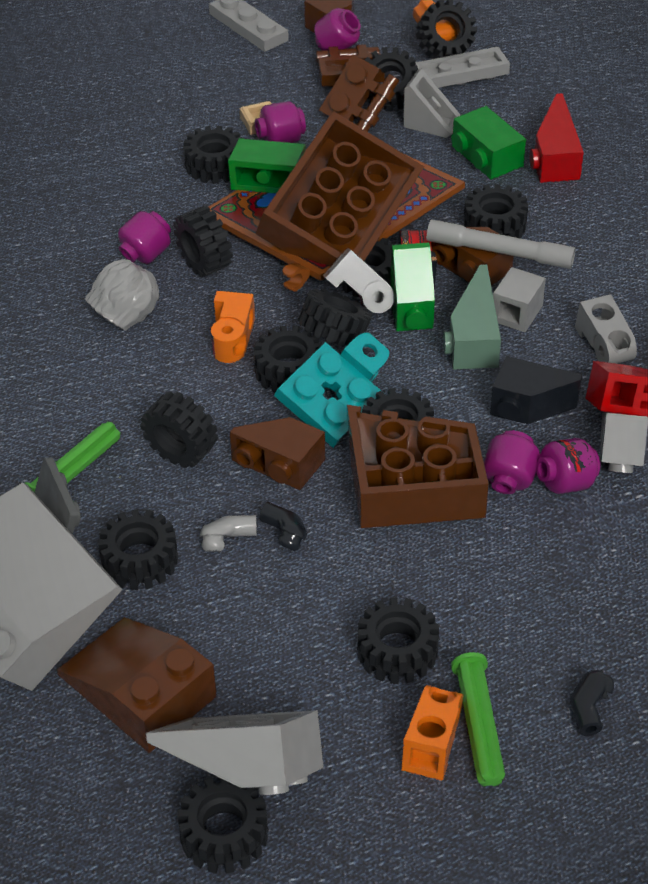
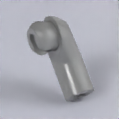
M256 515L224 516L203 526L199 536L203 537V550L207 552L222 551L224 549V537L257 536Z

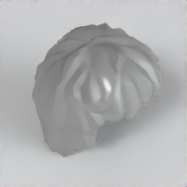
M120 259L109 263L102 269L92 285V290L86 295L85 300L96 313L126 331L136 323L144 321L147 315L152 312L156 301L159 299V288L154 275L150 271L143 269L142 266L136 265L130 260Z

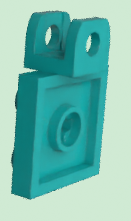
M370 333L358 335L344 348L341 354L325 342L277 389L274 396L304 423L324 431L325 441L334 448L349 432L347 405L360 406L362 413L363 406L367 405V399L370 397L376 399V393L381 391L372 382L387 361L389 350ZM369 347L373 349L375 357L365 355L363 348ZM324 388L332 389L336 393L338 400L334 397H331L329 400L324 398Z

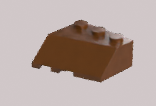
M347 405L351 467L361 528L486 518L489 483L475 423L427 416L420 421L398 418V412L383 410L381 416L361 413L360 406Z

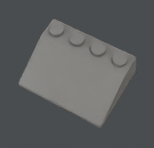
M21 483L0 496V678L32 691L123 589L25 483Z

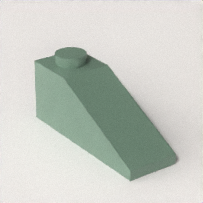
M487 264L479 265L451 314L450 331L443 332L444 354H451L453 370L499 368L501 336Z

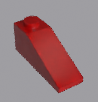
M563 93L555 95L537 132L535 149L530 150V166L532 170L536 169L540 183L580 180L584 151Z
M593 361L585 399L600 411L648 417V369L631 365Z

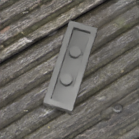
M216 0L209 3L210 15L264 52L289 41L286 28L244 0Z
M499 47L416 62L418 70L422 68L438 88L463 85L467 82L481 79H493L497 76L507 75L510 71V62Z

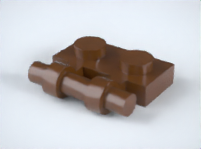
M366 44L356 45V48L338 49V46L328 47V50L316 51V62L318 64L321 85L333 87L353 54L363 60L367 57L372 60V52L377 50L378 54L381 55L379 47H366ZM385 73L382 74L378 82H384Z
M353 54L319 111L326 117H329L335 111L351 122L356 118L359 120L357 126L368 132L371 127L375 128L379 121L377 116L386 102H391L395 93L393 91L399 83V79L388 74L382 84L377 83L383 74L382 71ZM370 93L374 94L375 96L368 108L363 109L362 106Z

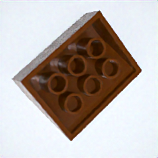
M333 111L263 212L255 234L286 253L328 266H332L347 248L351 249L358 257L365 261L424 166Z

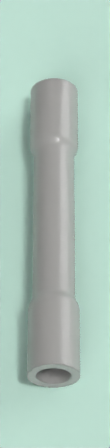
M433 219L429 222L426 236L427 241L455 247L465 246L535 260L541 264L566 269L572 268L576 247L510 237L469 229L463 225Z

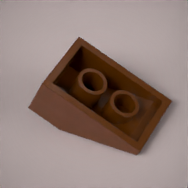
M126 617L57 669L58 675L148 753L156 747L147 743V732L192 718L217 697L214 665L182 638Z

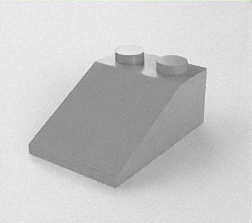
M318 710L194 717L146 733L147 743L240 788L259 787L260 795H275L288 792L289 785L308 782V775L324 768Z

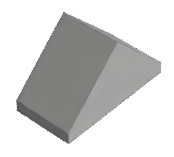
M421 68L405 87L404 127L447 138L453 133V119L461 115Z

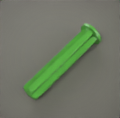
M112 422L101 424L55 462L59 472L64 473L67 483L120 439V432L116 429L115 424ZM38 477L31 483L25 482L33 492H35Z
M475 652L465 653L457 656L452 661L451 668L452 672L458 676L460 690L463 694V706L477 781L481 786L491 785L495 787L502 783V779L505 777V770L485 676L488 662L483 654Z

